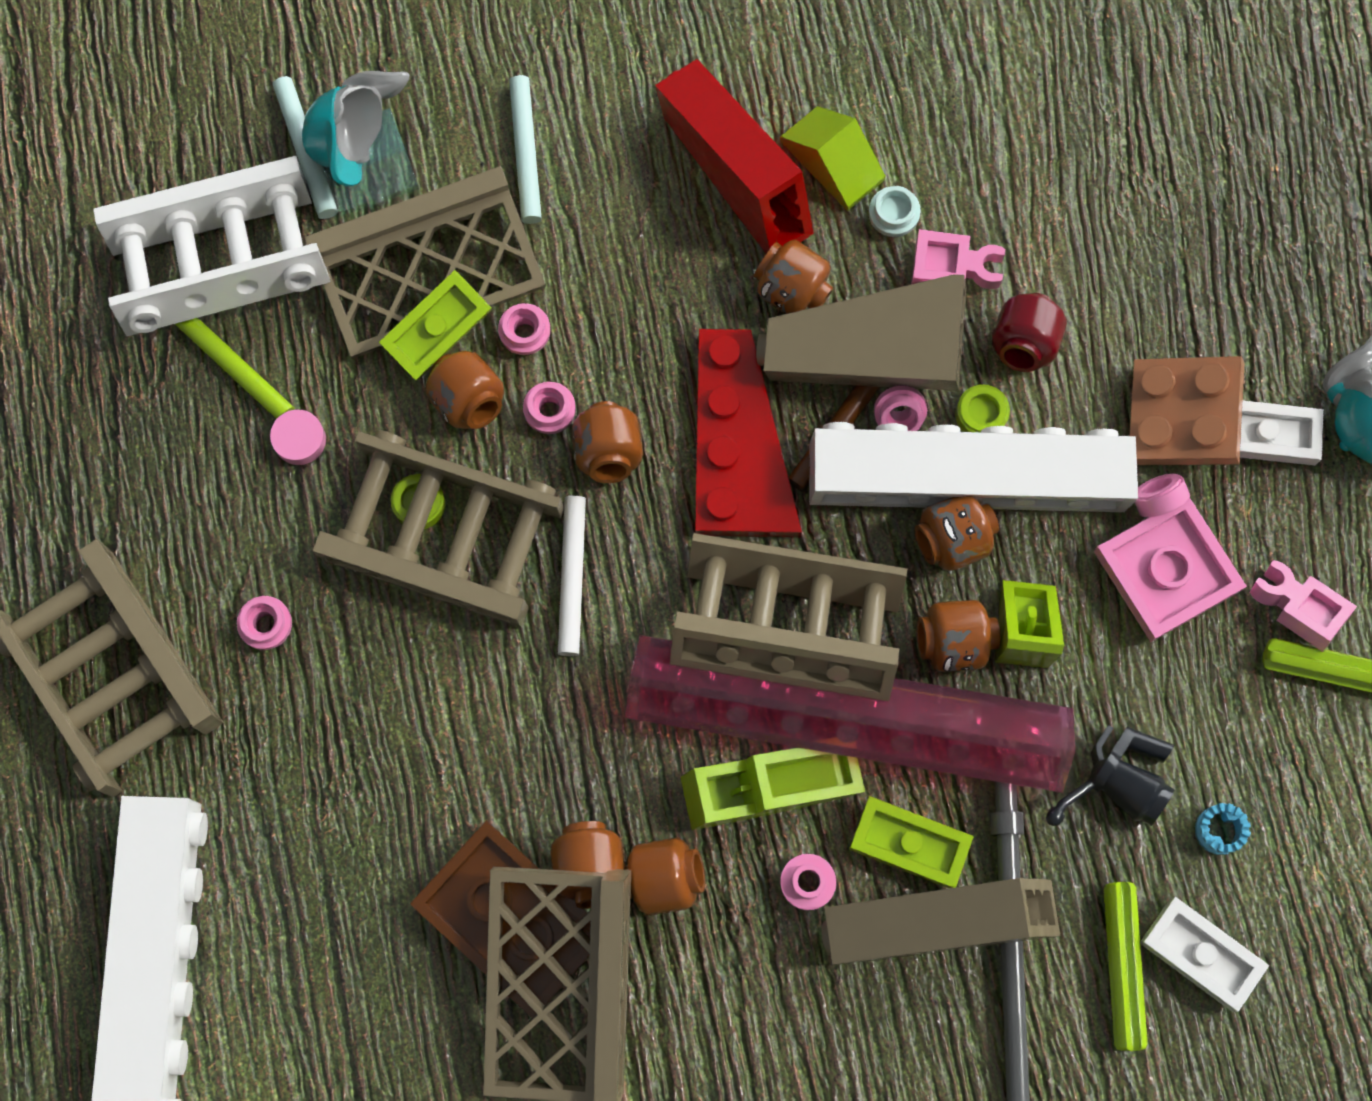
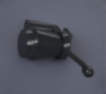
M1108 725L1091 751L1094 767L1091 771L1090 779L1060 799L1055 808L1051 807L1046 815L1047 823L1051 826L1060 825L1065 818L1063 813L1065 809L1093 789L1098 793L1100 790H1103L1134 821L1142 820L1149 826H1152L1166 807L1175 789L1165 784L1162 776L1120 759L1126 749L1164 763L1175 745L1127 726L1108 757L1104 759L1102 746L1114 729Z

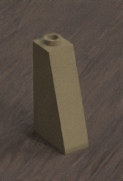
M953 274L768 318L767 334H759L757 364L764 366V372L771 381L874 387L909 386L915 389L959 391L967 289L965 276Z
M1015 878L824 907L826 920L822 924V940L826 951L831 954L832 965L868 962L1061 936L1052 881L1049 879Z

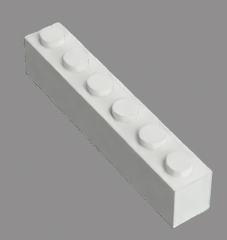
M831 422L823 425V429L815 428L809 443V505L926 508L951 497L972 496L981 505L987 503L992 509L1125 512L1138 499L1136 436H1118V431L1113 429H1095L1088 431L1086 435H1066V431L1062 428L1048 427L1037 429L1034 431V434L1013 433L1012 428L1006 426L986 427L981 430V433L960 432V427L955 425H936L930 427L928 431H908L906 425L888 423L878 425L876 430L855 429V426L851 423Z
M121 796L92 1101H182L181 1099H176L177 1076L184 1074L188 1059L187 1041L181 1040L183 1017L189 1016L193 1002L192 983L186 982L188 959H194L198 945L197 926L191 925L193 902H199L203 888L202 870L196 868L198 846H204L208 831L207 815L201 812L202 804L189 798Z

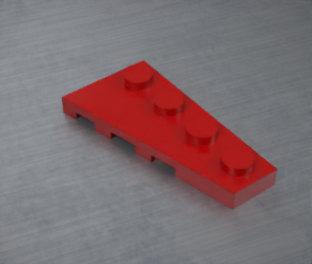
M699 329L695 533L709 536L801 537L802 530L761 367L757 364V351L753 335L749 329Z

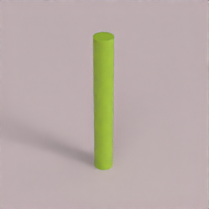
M199 318L175 324L273 417L277 419L285 412L295 410L281 394Z

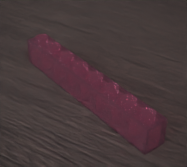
M643 635L639 637L630 674L625 718L1061 793L1064 791L1075 754L1074 708L897 678L894 679L888 702L670 665L672 640Z

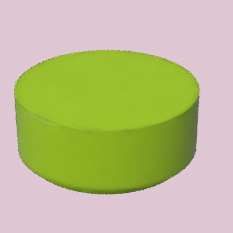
M984 384L967 389L960 397L955 410L956 422L962 432L981 433V430L986 427L1005 426L1010 415V406L1006 396L999 389Z
M421 474L404 477L395 485L392 491L391 507L401 524L405 520ZM439 487L424 529L435 525L444 514L446 501L441 487Z

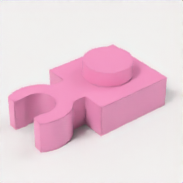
M919 229L916 238L911 284L955 274L964 275L965 279H973L977 285L985 289L999 288L1003 274L990 273L984 268L983 264L988 261L1002 263L1006 249L998 245H987L978 251L969 250L970 236Z
M1276 560L1271 562L1264 576L1273 581L1277 586L1270 585L1265 580L1258 578L1249 592L1261 604L1268 606L1277 605L1283 609L1276 621L1322 652L1357 607L1312 576L1303 585L1295 580L1291 569Z

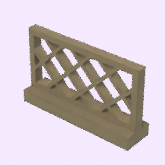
M501 166L305 237L307 245L317 243L330 278V282L323 285L352 359L383 348L379 341L389 333L388 331L393 321L399 323L404 319L397 312L408 288L425 296H428L433 291L412 281L423 256L450 267L445 279L456 270L483 282L478 294L491 307L546 288ZM502 206L504 207L510 225L502 242L476 231L483 213ZM472 218L469 227L459 223ZM448 227L464 234L453 260L427 249L435 231ZM513 234L520 250L509 246ZM424 235L420 245L410 241ZM471 238L498 250L487 275L460 263ZM401 245L416 252L405 278L379 267L387 248ZM375 253L371 263L361 259ZM505 253L525 262L531 277L530 280L510 286L494 278ZM351 262L367 270L356 296L335 286L330 269ZM375 274L401 285L390 310H386L363 299ZM489 286L495 287L500 290L495 293L486 295ZM340 297L352 302L347 315ZM360 306L386 318L378 336L357 343L351 324Z
M494 866L490 870L483 1096L551 1101H621L624 1094L631 870L616 869L601 873ZM504 882L525 883L541 900L521 920L504 903ZM541 884L558 886L548 893ZM567 886L592 887L591 910L577 923L554 900ZM545 906L568 930L548 950L525 926ZM503 918L512 927L504 935ZM591 920L589 938L581 928ZM516 933L539 957L519 976L502 959V945ZM573 936L590 954L589 967L575 980L552 956ZM543 963L566 986L546 1006L523 982ZM501 975L509 982V985L502 992ZM589 977V990L587 994L580 987V984ZM514 989L537 1013L517 1032L500 1015L501 1001ZM571 993L588 1011L587 1023L573 1036L551 1013ZM541 1020L564 1043L544 1062L522 1039ZM501 1032L505 1036L507 1041L499 1048V1036ZM586 1034L587 1050L578 1043ZM512 1046L535 1069L522 1082L498 1080L499 1058ZM570 1049L586 1067L585 1086L564 1085L549 1067ZM540 1076H541V1077L545 1080V1082H546V1083H533V1082H534L538 1077H540Z

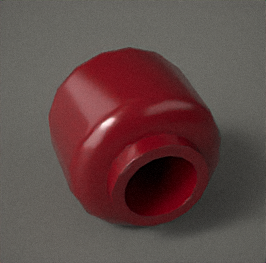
M1018 294L1009 298L1002 306L992 332V346L1001 361L1013 370L1031 372L1049 366L1057 357L1066 332L1067 318L1063 310L1044 294Z

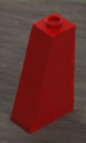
M695 59L680 70L672 72L666 79L655 85L664 119L765 254L776 242L783 246L790 240L802 242L814 234L802 170L698 59Z

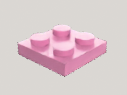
M1190 498L1179 508L1160 516L1149 517L1099 545L1094 550L1097 558L1150 642L1247 587Z

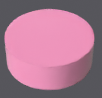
M291 410L276 419L271 428L270 440L276 453L285 462L293 465H305L313 462L321 455L326 444V434L321 423L312 413L304 410Z
M1165 474L1138 487V499L1134 503L1140 516L1156 517L1182 506L1190 498V493L1181 475Z

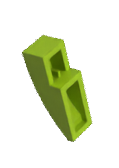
M853 738L752 755L745 760L694 768L680 777L692 830L786 812L865 792Z

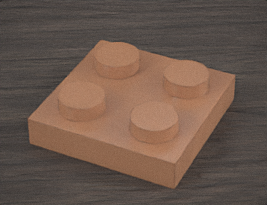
M1242 356L1134 359L1129 436H1136L1137 465L1240 464L1245 365Z

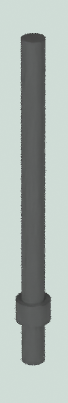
M995 768V812L990 813L991 836H996L998 881L1020 878L1019 836L1024 835L1023 812L1018 811L1016 768ZM1023 941L1001 944L1007 1101H1030Z

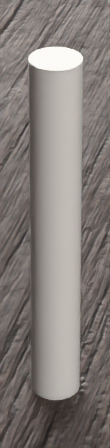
M566 496L564 502L558 655L578 656L580 648L586 498L582 496Z

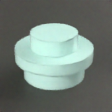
M886 187L877 192L870 202V222L883 235L889 237L904 236L911 232L919 221L920 204L915 195L904 187Z

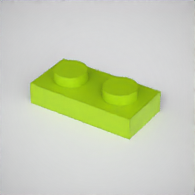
M454 270L379 343L417 382L432 368L439 358L444 356L492 310V307Z
M869 796L849 850L949 889L956 888L974 836Z

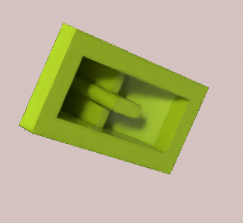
M817 106L780 136V142L847 211L885 180L886 175L856 118Z
M1003 580L998 619L1000 646L996 650L995 662L1049 668L1062 655L1064 648L1056 586Z

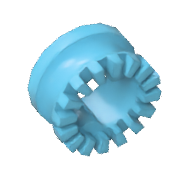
M1219 803L1205 809L1197 817L1195 836L1199 844L1206 851L1215 855H1226L1241 849L1248 842L1247 839L1251 834L1249 832L1251 825L1242 809L1230 803ZM1215 814H1220L1223 822H1233L1235 836L1230 844L1224 845L1220 836L1210 835L1208 825H1210V819Z

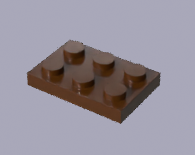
M487 820L410 903L486 976L490 870L493 866L539 869ZM504 882V903L521 920L541 900L525 883ZM541 884L548 893L554 889V885ZM559 894L554 898L575 923L587 914L583 908L576 907V903L572 898H565ZM546 906L525 924L528 930L547 950L568 931ZM503 918L504 935L512 927ZM591 920L581 928L589 938ZM517 933L502 945V959L517 976L539 958ZM574 936L552 955L571 977L590 958V954ZM545 963L523 981L545 1006L565 986ZM501 975V990L503 991L509 985V982ZM515 989L508 995L531 1018L537 1014Z

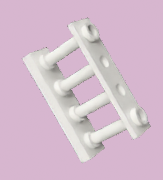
M297 156L94 208L96 225L112 255L115 256L123 253L129 292L109 297L108 300L109 306L126 336L152 332L164 326L292 292L306 291L314 286L330 282L329 274L317 243L303 246L295 208L312 204ZM275 213L283 252L252 260L244 221ZM224 227L232 265L201 273L194 234ZM173 240L181 279L150 287L143 248Z

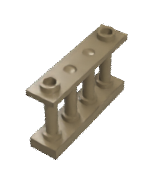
M376 430L374 436L358 431L355 442L363 454L372 456L345 529H339L336 536L320 531L313 552L324 562L522 628L529 607L524 599L518 597L520 590L516 588L542 513L559 519L562 518L564 506L561 498L555 496L556 490L549 485L529 479L526 480L523 486L405 447V439L387 431ZM393 463L422 474L395 546L389 545L385 553L367 547L369 539L365 535ZM444 480L472 491L445 563L439 562L436 570L418 564L419 556L415 552L441 482ZM492 497L522 506L496 580L490 579L488 586L469 581L470 573L465 570Z
M693 533L687 578L699 579L702 582L695 614L677 611L670 665L889 702L898 667L900 649L881 646L884 610L898 613L907 577V568ZM723 584L755 589L750 623L717 618ZM777 593L809 598L804 633L771 627ZM830 602L863 607L859 642L826 636Z
M95 539L79 550V553L88 565L87 568L81 571L82 578L16 621L10 615L0 610V653L7 659L13 656L77 757L78 761L72 764V767L82 784L90 792L97 789L101 793L115 797L122 792V789L111 774V771L180 725L184 729L192 725L193 728L207 735L224 722L113 552L98 539ZM95 594L100 598L107 594L116 608L114 612L109 614L111 620L42 665L27 639ZM135 637L144 651V654L138 657L139 664L70 709L54 683L120 639L125 638L129 641ZM151 681L156 685L163 681L173 698L166 702L168 708L98 753L82 727Z

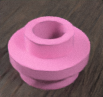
M526 303L514 305L507 309L499 320L498 333L500 340L509 351L515 354L530 355L536 353L546 345L550 337L549 319L544 311L535 305ZM524 324L531 325L534 328L532 335L526 338L515 334L516 329Z
M543 382L531 388L526 394L523 402V412L527 423L534 430L544 434H555L563 431L571 424L575 416L576 405L572 393L565 386L556 382ZM548 402L556 403L560 407L558 413L551 417L540 413L541 407Z
M895 386L885 390L877 398L874 405V415L878 425L897 423L906 425L908 431H918L926 419L927 405L924 396L915 388ZM899 406H908L903 411L892 410Z
M259 596L249 600L241 608L237 617V630L240 637L246 644L258 650H270L278 647L287 639L292 628V617L288 608L280 600L271 596ZM267 615L273 616V628L265 633L258 632L257 623L259 619Z
M802 854L791 859L784 867L780 879L781 890L786 900L794 907L801 910H816L823 907L832 898L836 889L835 872L831 865L822 857L814 854ZM810 871L817 875L819 879L817 890L805 892L799 887L798 877L801 873Z

